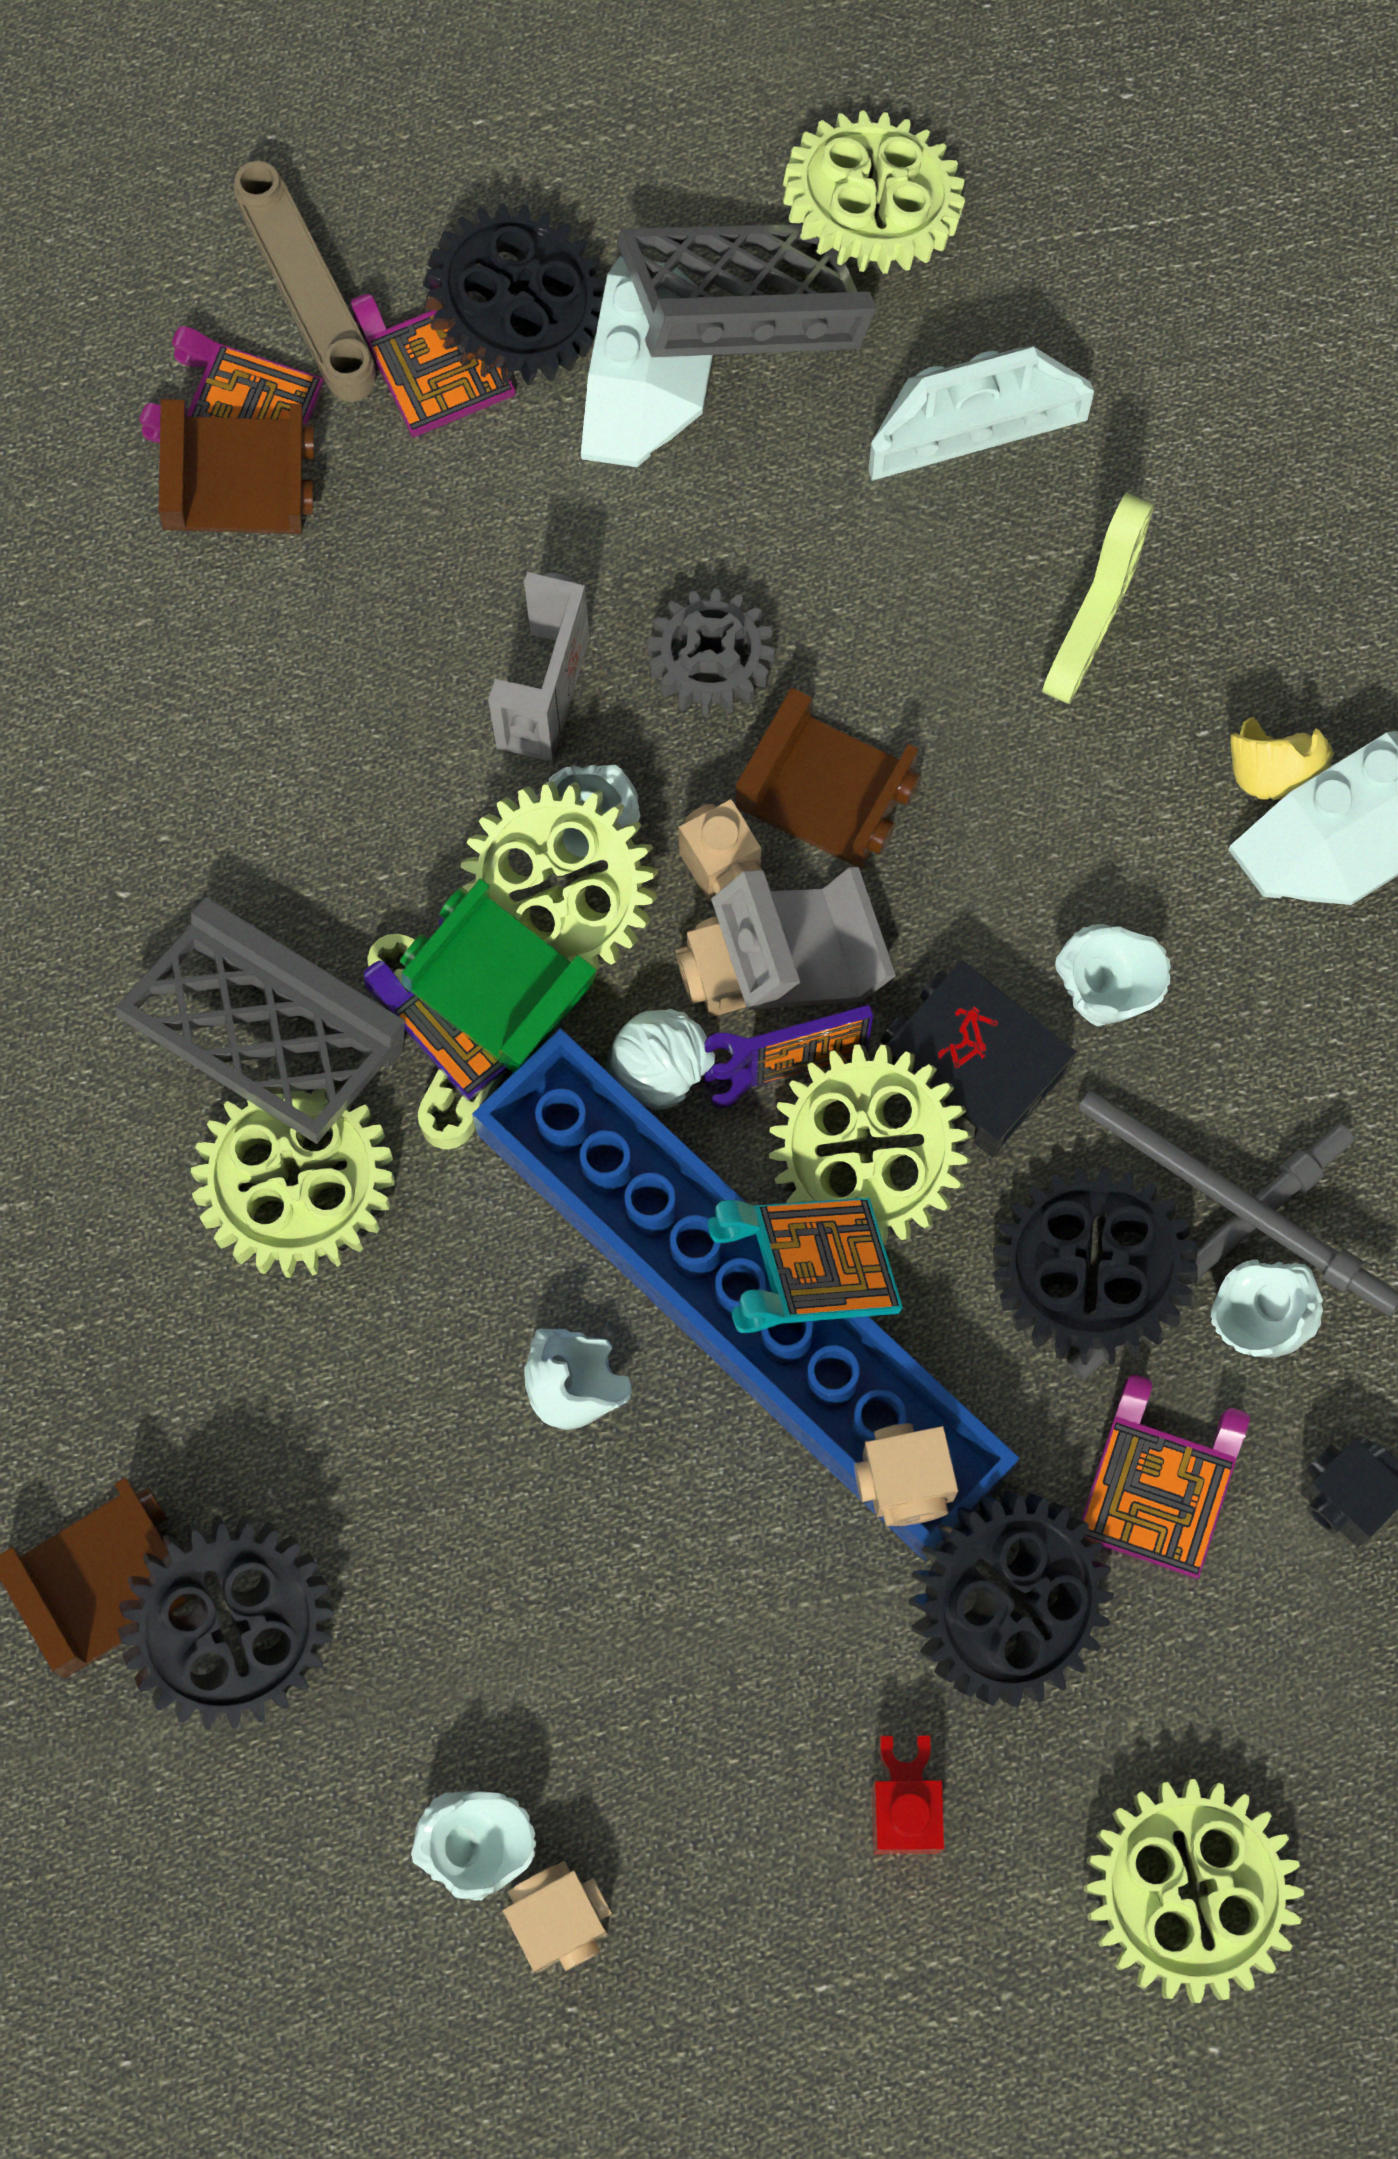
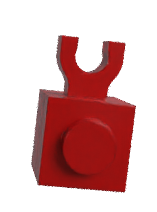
M930 1735L916 1737L917 1756L908 1763L901 1762L895 1758L893 1754V1736H880L879 1738L880 1759L889 1773L890 1781H875L871 1787L873 1855L939 1854L944 1850L942 1780H922L923 1769L928 1763L931 1754Z

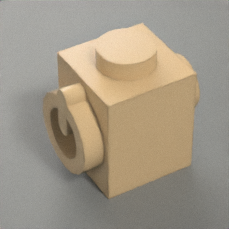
M732 799L717 807L714 804L699 807L685 818L683 825L679 826V854L708 902L743 871L762 870L761 846Z
M717 916L700 922L695 927V930L687 932V946L676 949L675 952L690 1003L693 1005L703 1002L707 1016L711 1018L745 1008L746 1005Z
M898 1424L875 1431V1440L865 1442L863 1450L864 1461L854 1463L855 1477L861 1501L873 1500L876 1517L884 1516L886 1526L918 1524L948 1514L946 1503L954 1501L958 1488L943 1426L914 1432L912 1424Z
M563 1861L530 1877L507 1892L513 1905L505 1908L503 1912L533 1972L538 1973L558 1961L561 1962L564 1970L568 1971L601 1952L595 1940L607 1934L601 1920L612 1913L594 1878L582 1884L575 1871L570 1872L566 1862Z

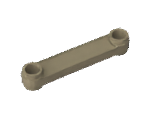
M249 162L238 170L233 188L238 208L327 386L337 398L343 401L355 402L362 400L370 394L375 383L376 372L372 355L282 177L267 162ZM265 191V193H262V194H258V195L255 194V193H258V192ZM345 368H359L352 373H340Z

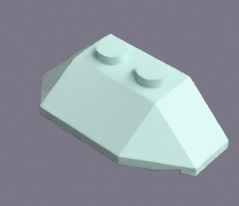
M618 257L607 275L588 373L581 459L638 467L650 457L651 452L670 441L703 414L713 355L651 358L645 343L649 323L623 257ZM655 262L662 267L665 265V263ZM677 267L674 269V274L695 285ZM662 286L656 291L659 299L681 298Z
M1035 347L1016 348L1001 353L987 351L962 364L947 368L942 366L927 368L915 377L907 379L871 442L869 461L871 479L873 481L1087 421L1094 394L1092 384L1089 380Z
M1398 731L1383 734L1289 792L1230 845L1229 852L1263 897L1281 898L1285 896L1305 901L1352 905L1398 876Z

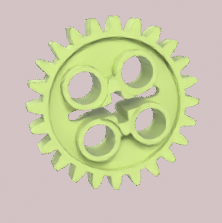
M860 111L858 122L853 124L843 113H840L837 117L835 129L821 120L818 123L816 135L806 131L803 133L800 147H793L789 164L786 167L783 186L786 187L783 204L792 206L789 221L790 223H803L800 236L802 240L817 236L820 238L817 253L820 255L832 248L839 251L837 256L838 265L844 264L852 256L857 258L859 271L864 272L868 267L869 261H877L880 270L884 274L888 273L892 260H896L905 271L910 270L914 256L927 263L930 261L933 248L943 251L948 237L955 235L965 202V197L961 196L965 183L964 179L955 177L958 167L957 160L943 161L947 146L945 144H937L929 147L927 141L930 131L926 129L914 136L909 133L910 120L908 119L902 121L897 128L890 126L889 115L884 112L878 123H871L867 113ZM868 155L871 157L873 163V173L871 179L868 178L871 169V160L868 157ZM876 204H880L876 217L877 225L879 223L880 228L876 226L874 213L876 209Z
M549 781L542 786L540 800L532 788L527 786L518 791L520 807L508 797L499 801L497 807L502 819L488 813L479 820L489 836L475 834L468 838L467 844L480 855L479 857L467 858L461 862L462 869L476 874L475 880L462 887L469 892L481 878L490 885L489 898L570 962L578 954L598 970L599 954L606 962L611 965L614 964L621 957L615 942L624 947L631 948L638 941L637 936L629 925L644 928L651 920L638 906L652 904L658 896L652 890L642 887L643 882L653 879L658 874V869L650 866H641L640 859L650 852L653 847L651 844H633L631 838L641 827L639 821L622 827L617 821L623 812L624 805L619 803L605 812L601 809L603 791L599 789L586 801H582L580 786L577 782H573L567 787L563 797L559 796L554 781ZM566 828L579 829L585 834L589 843V850L586 856H575L567 850L563 840ZM511 848L522 849L529 854L533 863L531 876L518 875L512 870L508 860ZM599 860H605L608 863L607 870L579 877L565 889L562 886H554L517 902L513 901L510 897L512 891L538 885L553 873L557 876H563ZM587 886H599L607 892L611 901L609 912H595L588 906L585 900ZM532 906H543L552 913L555 921L553 932L540 931L533 925L530 918Z
M859 1044L854 1045L852 1063H848L839 1051L833 1050L829 1052L831 1070L827 1072L816 1063L808 1064L807 1067L813 1083L807 1085L792 1080L789 1085L799 1097L796 1104L778 1102L776 1106L783 1114L789 1117L788 1125L770 1127V1133L785 1139V1147L769 1153V1158L787 1161L788 1166L787 1170L775 1178L776 1184H795L797 1189L786 1203L870 1198L883 1244L886 1245L888 1227H892L901 1240L910 1239L911 1229L909 1220L914 1219L923 1228H930L933 1226L932 1218L927 1210L930 1205L944 1211L952 1207L948 1199L941 1193L944 1187H964V1183L952 1174L951 1171L953 1165L971 1163L970 1157L956 1152L955 1149L956 1143L971 1138L972 1133L966 1130L954 1129L952 1121L961 1117L966 1112L964 1106L946 1107L943 1101L951 1094L954 1087L950 1083L941 1084L935 1088L930 1085L937 1069L933 1065H926L916 1074L912 1072L915 1054L905 1052L894 1065L892 1064L891 1048L886 1045H880L874 1061H870L865 1046ZM901 1093L910 1101L912 1113L909 1121L903 1127L895 1129L885 1121L883 1109L886 1101L892 1095ZM840 1100L849 1109L850 1123L841 1134L833 1135L824 1126L823 1113L829 1104ZM869 1128L872 1136L880 1138H893L912 1134H922L924 1136V1143L920 1146L874 1151L873 1162H871L869 1154L852 1152L823 1157L817 1154V1147L822 1144L863 1141L867 1139V1129ZM903 1155L911 1157L916 1162L919 1170L915 1185L905 1191L897 1188L890 1178V1167L893 1161ZM841 1162L850 1164L857 1176V1184L853 1192L845 1197L837 1195L832 1190L829 1182L832 1169Z
M326 1088L314 1089L312 1094L306 1093V1091L291 1092L293 1106L314 1120L328 1104ZM275 1094L283 1100L282 1094ZM247 1100L248 1106L242 1110L227 1101L224 1107L231 1120L226 1125L209 1120L207 1126L216 1138L215 1143L202 1142L197 1143L195 1147L200 1156L209 1161V1163L191 1168V1174L196 1181L208 1184L194 1191L192 1196L197 1205L211 1206L200 1216V1219L206 1229L221 1226L214 1236L217 1245L222 1249L237 1241L233 1252L236 1261L243 1264L256 1253V1266L260 1273L266 1274L271 1268L274 1260H279L286 1278L292 1277L296 1262L303 1260L310 1273L316 1275L319 1267L318 1257L325 1254L337 1267L342 1265L338 1248L343 1244L358 1252L362 1251L363 1247L357 1235L359 1229L362 1228L375 1233L380 1229L377 1221L370 1214L371 1210H389L391 1206L388 1198L378 1192L377 1189L395 1185L392 1172L379 1169V1167L393 1161V1156L389 1147H375L385 1138V1134L380 1124L365 1127L371 1118L368 1107L362 1105L349 1112L350 1104L328 1130V1132L333 1134L330 1144L325 1149L311 1152L302 1148L305 1136ZM266 1144L272 1147L271 1154L264 1163L253 1166L242 1163L245 1151L251 1146ZM339 1161L347 1162V1166L343 1170L337 1171L332 1169ZM299 1167L301 1171L298 1174L299 1184L288 1186L285 1181L289 1176L288 1169ZM244 1183L257 1184L252 1186L247 1192L239 1191L240 1186ZM337 1187L345 1191L342 1203L334 1209L321 1210L314 1206L317 1195L324 1189ZM268 1201H277L284 1205L282 1215L275 1222L259 1224L254 1221L256 1210L262 1204Z
M1190 1779L1185 1782L1182 1798H1177L1169 1782H1164L1158 1785L1159 1804L1157 1805L1145 1793L1140 1792L1133 1797L1138 1815L1134 1817L1128 1811L1118 1808L1112 1815L1121 1832L1117 1834L1112 1831L1100 1830L1096 1835L1099 1841L1109 1849L1107 1856L1094 1855L1087 1858V1864L1103 1873L1101 1881L1084 1885V1892L1101 1896L1103 1906L1087 1914L1088 1920H1107L1111 1928L1099 1939V1946L1103 1947L1119 1943L1123 1951L1119 1955L1115 1967L1118 1970H1122L1135 1962L1138 1963L1141 1968L1137 1978V1986L1141 1988H1146L1157 1976L1161 1977L1162 1996L1165 1999H1173L1181 1983L1186 1984L1187 1995L1191 2003H1201L1205 1984L1208 1983L1218 2000L1229 1999L1230 1988L1228 1979L1233 1978L1245 1991L1255 1988L1249 1968L1254 1966L1266 1974L1273 1973L1276 1967L1267 1954V1950L1272 1948L1279 1951H1290L1292 1948L1290 1942L1279 1933L1281 1925L1301 1924L1302 1919L1295 1913L1285 1909L1286 1900L1303 1896L1304 1890L1296 1886L1286 1885L1284 1875L1300 1867L1299 1861L1279 1860L1276 1853L1289 1840L1286 1834L1277 1835L1268 1839L1263 1831L1272 1815L1267 1811L1252 1819L1245 1816L1249 1803V1796L1246 1794L1239 1796L1230 1806L1224 1804V1785L1220 1783L1213 1785L1206 1798H1201L1196 1779ZM1175 1831L1181 1832L1184 1836L1191 1878L1194 1882L1205 1881L1208 1888V1894L1201 1896L1198 1904L1205 1924L1213 1938L1214 1947L1210 1951L1205 1950L1202 1945L1199 1915L1192 1899L1181 1900L1178 1887L1188 1883V1876L1182 1858L1174 1845L1173 1833ZM1207 1831L1221 1833L1227 1838L1231 1846L1230 1860L1223 1868L1209 1865L1201 1855L1200 1842ZM1143 1847L1158 1849L1167 1860L1168 1872L1166 1878L1160 1884L1146 1882L1140 1877L1136 1869V1858ZM1227 1897L1240 1899L1249 1910L1250 1922L1248 1928L1241 1935L1229 1933L1219 1920L1220 1906ZM1163 1913L1177 1915L1186 1927L1187 1936L1185 1943L1175 1952L1165 1950L1158 1944L1155 1937L1154 1927L1157 1919Z

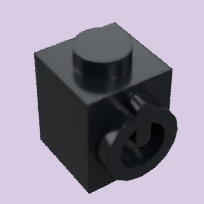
M1361 1437L1359 1440L1355 1438L1341 1452L1331 1443L1305 1470L1314 1479L1301 1493L1310 1502L1307 1506L1308 1512L1324 1529L1333 1534L1340 1531L1357 1548L1370 1539L1398 1509V1460L1385 1448L1375 1442L1368 1441L1364 1437Z

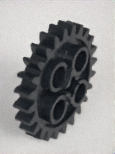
M500 203L495 218L491 219L488 213L482 207H479L475 213L473 224L460 216L453 230L454 233L444 230L438 244L439 249L433 248L427 264L432 269H427L423 281V286L431 290L427 293L424 308L437 311L434 314L430 327L432 330H449L443 343L445 350L458 345L464 348L460 360L461 365L464 366L470 363L475 357L481 360L480 376L484 378L493 367L501 368V377L504 384L509 383L514 371H521L525 383L532 385L537 369H540L549 381L554 380L559 364L566 370L571 371L578 359V355L587 356L593 344L591 338L595 339L603 301L599 297L602 295L606 285L605 279L592 277L600 261L598 258L582 259L581 256L588 242L582 239L570 243L566 239L570 231V224L566 223L556 231L549 228L550 212L546 211L536 222L530 220L528 205L523 204L518 216L511 217L506 205ZM498 252H508L514 255L519 262H509L503 259ZM544 286H553L559 289L564 294V297L551 295ZM466 292H478L487 299V302H477L471 299ZM512 326H523L527 328L533 334V336L524 337L516 333Z
M1081 1167L1076 1168L1074 1184L1068 1186L1057 1174L1051 1175L1052 1192L1048 1195L1034 1186L1030 1187L1029 1194L1032 1207L1028 1208L1024 1205L1013 1203L1011 1206L1012 1218L1017 1225L1000 1224V1240L1006 1245L993 1247L994 1263L1001 1266V1268L993 1271L995 1288L1006 1289L1000 1294L1003 1311L1018 1309L1013 1316L1014 1328L1017 1332L1035 1325L1032 1331L1033 1346L1038 1348L1050 1338H1053L1055 1340L1056 1358L1062 1359L1071 1346L1078 1347L1081 1362L1084 1365L1089 1363L1094 1349H1102L1107 1362L1114 1364L1116 1347L1122 1345L1136 1358L1140 1356L1139 1338L1142 1336L1160 1345L1163 1341L1162 1329L1159 1323L1163 1322L1178 1328L1180 1325V1311L1175 1305L1191 1306L1192 1289L1185 1284L1196 1283L1198 1280V1266L1190 1263V1261L1197 1258L1196 1241L1184 1240L1189 1235V1221L1187 1218L1172 1220L1176 1214V1201L1170 1198L1155 1204L1157 1185L1151 1182L1141 1191L1137 1192L1134 1190L1133 1173L1129 1171L1123 1176L1119 1184L1110 1183L1108 1167H1102L1097 1181L1088 1182L1086 1174ZM1097 1216H1104L1106 1222L1102 1236L1103 1260L1099 1264L1096 1311L1088 1315L1084 1312V1307L1088 1295L1087 1269H1089L1092 1260L1094 1220ZM1064 1226L1076 1227L1082 1231L1077 1238L1065 1241L1057 1239L1052 1235L1057 1229ZM1124 1232H1136L1145 1238L1135 1246H1124L1114 1240ZM1056 1283L1070 1284L1076 1289L1066 1298L1057 1299L1045 1293L1049 1286ZM1118 1289L1133 1290L1139 1295L1135 1301L1122 1305L1114 1303L1107 1298Z
M1005 1491L1001 1504L998 1500L983 1495L980 1496L979 1502L980 1515L960 1506L957 1508L960 1528L955 1530L941 1523L937 1526L939 1534L945 1542L941 1549L923 1546V1553L933 1564L931 1570L913 1571L912 1577L925 1584L926 1591L923 1594L909 1598V1604L925 1611L926 1616L911 1625V1629L925 1638H931L921 1648L920 1653L929 1660L938 1662L934 1673L950 1683L954 1681L953 1688L970 1698L976 1693V1698L992 1706L995 1705L1000 1697L1001 1701L1013 1707H1019L1023 1693L1037 1702L1044 1701V1682L1063 1691L1066 1689V1681L1063 1670L1066 1667H1070L1080 1673L1086 1670L1083 1661L1078 1655L1081 1649L1086 1648L1092 1651H1099L1101 1648L1099 1643L1090 1635L1092 1627H1105L1110 1624L1108 1618L1096 1613L1097 1604L1112 1600L1114 1597V1593L1104 1590L1097 1585V1581L1103 1579L1111 1572V1567L1098 1561H1091L1100 1552L1103 1545L1099 1541L1084 1537L1089 1525L1080 1519L1069 1518V1508L1055 1502H1051L1048 1505V1499L1029 1493L1024 1500L1022 1495ZM1018 1540V1555L1007 1566V1552L1010 1546ZM977 1560H981L984 1567L989 1571L988 1573L995 1580L1011 1587L1009 1594L1017 1604L1021 1605L1027 1612L1037 1617L1044 1624L1048 1631L1045 1637L1042 1636L1036 1625L1029 1618L1013 1611L1015 1604L1012 1599L998 1586L983 1577L976 1569ZM1059 1584L1058 1598L1048 1608L1049 1593L1052 1588ZM976 1588V1602L972 1609L964 1614V1599L969 1592ZM1017 1632L1016 1646L1005 1657V1644L1009 1637Z
M220 1515L215 1516L211 1534L204 1536L194 1522H190L187 1527L189 1542L180 1545L167 1534L163 1537L169 1555L162 1560L154 1555L145 1553L143 1560L151 1573L149 1578L129 1576L127 1580L130 1589L139 1597V1600H126L119 1604L122 1616L134 1621L117 1629L121 1644L134 1645V1647L122 1655L127 1669L142 1668L134 1678L137 1688L140 1692H144L156 1687L152 1699L159 1711L176 1700L175 1714L181 1723H184L195 1709L199 1710L205 1729L212 1727L218 1712L226 1714L232 1729L239 1726L241 1710L250 1708L254 1717L259 1722L264 1721L265 1709L263 1702L272 1699L277 1705L286 1709L289 1704L283 1689L291 1684L296 1688L307 1690L309 1685L301 1669L303 1666L322 1668L324 1664L319 1653L312 1646L313 1644H325L332 1641V1636L328 1629L316 1623L334 1616V1610L329 1602L317 1599L329 1590L328 1584L323 1576L310 1577L318 1567L310 1553L296 1558L301 1546L293 1535L285 1538L276 1546L278 1531L274 1524L270 1522L260 1530L257 1536L254 1535L253 1525L248 1516L242 1515L234 1532H228ZM248 1569L262 1571L260 1582L250 1591L238 1592L231 1589L233 1580L242 1571ZM211 1570L216 1573L221 1593L232 1614V1624L248 1663V1670L244 1673L237 1672L231 1650L220 1629V1620L204 1580V1574L207 1571ZM190 1593L201 1597L197 1608L188 1615L174 1616L168 1612L172 1602L183 1594ZM277 1628L283 1631L281 1639L270 1649L259 1650L252 1647L254 1639L263 1630ZM216 1653L221 1656L220 1663L209 1673L200 1675L190 1671L191 1664L202 1654Z

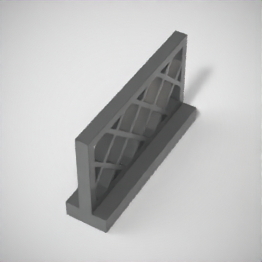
M803 224L621 229L617 243L649 323L645 343L651 358L860 349L877 308L870 292H857L846 264H837L839 251L834 248L821 254L822 259L818 262L794 248L795 245H819L820 238L818 236L802 240L800 236ZM744 246H758L774 256L767 264L742 248ZM706 247L722 258L714 265L690 250L692 248ZM640 249H654L670 259L662 267L643 256ZM784 261L805 273L808 277L803 283H800L776 268ZM732 262L756 276V279L749 285L726 272L725 269ZM680 264L701 276L704 280L697 287L674 274V269ZM818 281L837 293H817L811 287ZM766 282L785 293V295H766L759 290ZM714 284L733 296L714 297L707 293V291ZM662 286L681 298L659 299L656 291Z
M205 897L191 912V925L116 1006V1017L316 1144L381 1067L384 1066L389 1069L403 1052L405 1020L208 897ZM193 949H196L215 961L217 973L181 978L179 964ZM224 968L228 969L231 972H225ZM173 972L174 979H167V977ZM253 985L264 992L266 1005L231 1009L228 987ZM211 989L220 990L223 1010L187 1014L184 993ZM176 994L179 1015L153 1018L139 1008L149 997ZM302 1016L314 1024L316 1036L281 1040L277 1019ZM269 1020L273 1042L237 1046L234 1024ZM226 1025L229 1047L204 1050L192 1042L190 1029ZM182 1030L183 1036L175 1031ZM324 1030L330 1035H324ZM352 1047L367 1057L358 1069L331 1072L327 1050ZM319 1051L323 1073L288 1078L284 1055ZM276 1057L279 1079L254 1082L242 1074L240 1061ZM226 1062H232L233 1068L227 1065ZM343 1086V1087L338 1091V1093L335 1094V1089H334V1087ZM326 1088L328 1104L315 1120L293 1106L291 1092ZM275 1094H282L283 1100Z

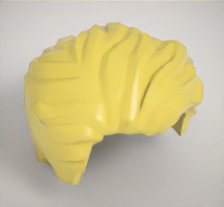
M1251 717L1243 722L1240 734L1236 732L1231 734L1232 768L1236 782L1245 792L1251 796H1256L1258 799L1282 800L1289 792L1332 767L1333 749L1330 743H1328L1327 738H1324L1321 731L1315 728L1312 736L1306 733H1296L1293 736L1282 739H1273V737L1267 736L1257 720Z

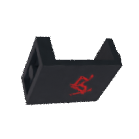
M962 960L950 974L940 970L920 994L919 998L924 1003L910 1018L904 1013L899 1015L887 1028L880 1042L891 1048L892 1064L894 1065L905 1052L915 1054L913 1073L916 1074L928 1064L937 1068L930 1085L933 1088L945 1083L953 1085V1091L944 1102L949 1106L965 1107L966 1112L962 1116L978 1129L974 1143L993 1158L1069 1072L1077 1051Z

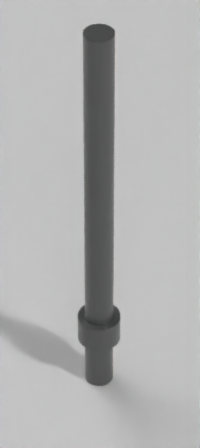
M1090 1090L1083 1098L1078 1108L1079 1111L1325 1273L1323 1276L1324 1281L1344 1294L1351 1290L1390 1317L1397 1311L1398 1291L1363 1269L1366 1262L1344 1248L1337 1252L1095 1091Z
M1337 1123L1307 1151L1299 1149L1279 1166L1281 1173L1254 1197L1276 1211L1297 1192L1305 1194L1324 1177L1322 1170L1355 1141L1354 1136L1343 1124ZM1234 1214L1197 1247V1258L1190 1261V1263L1198 1266V1279L1253 1232L1256 1227ZM1192 1283V1284H1185V1285H1187L1188 1287H1190V1286H1192L1194 1283ZM1124 1345L1116 1347V1352ZM1094 1349L1087 1365L1082 1364L1080 1351L1066 1363L1072 1373L1078 1379L1084 1381L1107 1360L1102 1349Z

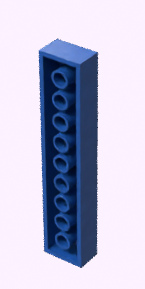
M561 1028L472 1113L477 1135L859 1500L861 1498L857 1487L854 1463L864 1461L863 1450L865 1442L875 1440V1431L898 1424H912L914 1432L943 1426L958 1488L954 1501L946 1503L948 1514L918 1524L888 1526L925 1563L929 1558L923 1553V1546H932L940 1549L945 1543L939 1534L937 1526L941 1523L955 1530L960 1528L957 1508L962 1506L975 1512L979 1508L980 1496H990L1013 1472L1020 1458L868 1316L782 1323L752 1333H740L737 1331L732 1318L733 1308L740 1306V1296L746 1291L764 1290L772 1293L756 1234L728 1243H716L710 1236L707 1222L709 1218L716 1217L715 1207L721 1201L737 1200L744 1203L747 1202ZM873 1500L863 1502L876 1515ZM884 1516L878 1517L885 1523Z

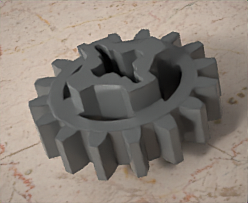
M713 589L710 601H701L700 596L695 590L689 592V606L685 608L673 600L669 602L668 616L670 620L656 617L653 621L654 635L656 637L648 638L647 641L648 656L653 658L649 661L651 678H662L660 681L661 695L667 697L678 692L679 709L683 711L693 701L699 702L702 716H709L712 704L717 703L721 704L726 714L733 713V699L736 697L751 704L754 701V687L752 684L766 687L769 683V670L767 667L774 666L775 649L769 647L772 644L773 631L771 626L759 627L762 611L756 607L746 613L743 612V596L739 594L733 597L729 604L721 602L720 589ZM679 637L682 641L683 649L679 651V659L674 662L672 649ZM747 643L750 649V656L743 667L740 664L739 655L743 653V646Z

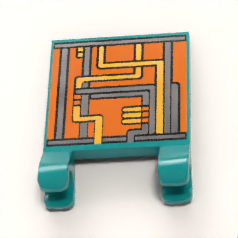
M870 1198L751 1205L737 1200H726L717 1204L715 1207L716 1217L709 1218L707 1222L710 1236L716 1243H728L754 1234L757 1236L772 1293L764 1290H749L740 1296V1306H736L732 1310L734 1326L740 1333H752L782 1323L899 1314L903 1308Z

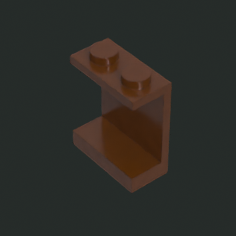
M161 399L158 512L162 530L302 534V515H313V480L303 479V459L314 460V424H303L302 404L290 403V420L187 417L184 400Z
M791 687L736 784L735 806L749 815L862 869L871 852L881 855L895 828V822L889 820L898 802L907 806L920 784L922 773L915 771L919 748L908 744L900 759L880 751L812 718V697Z
M126 1477L114 1484L120 1493L119 1496L35 1548L22 1554L11 1547L0 1554V1580L52 1672L65 1679L121 1645L117 1629L134 1621L122 1616L119 1604L126 1600H139V1597L130 1589L127 1581L129 1576L149 1578L151 1573L143 1560L145 1553L154 1555L162 1560L169 1555L163 1540L165 1535L159 1527V1524L168 1519L165 1511L149 1486L138 1491ZM189 1593L177 1597L170 1605L168 1612L172 1613L198 1595Z

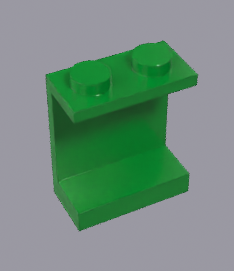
M480 878L469 892L460 887L448 899L439 913V916L445 921L431 938L422 933L406 950L400 960V963L406 967L402 971V986L511 1072L515 1073L543 1046L594 983L597 969L578 954L570 962L489 898L490 885Z

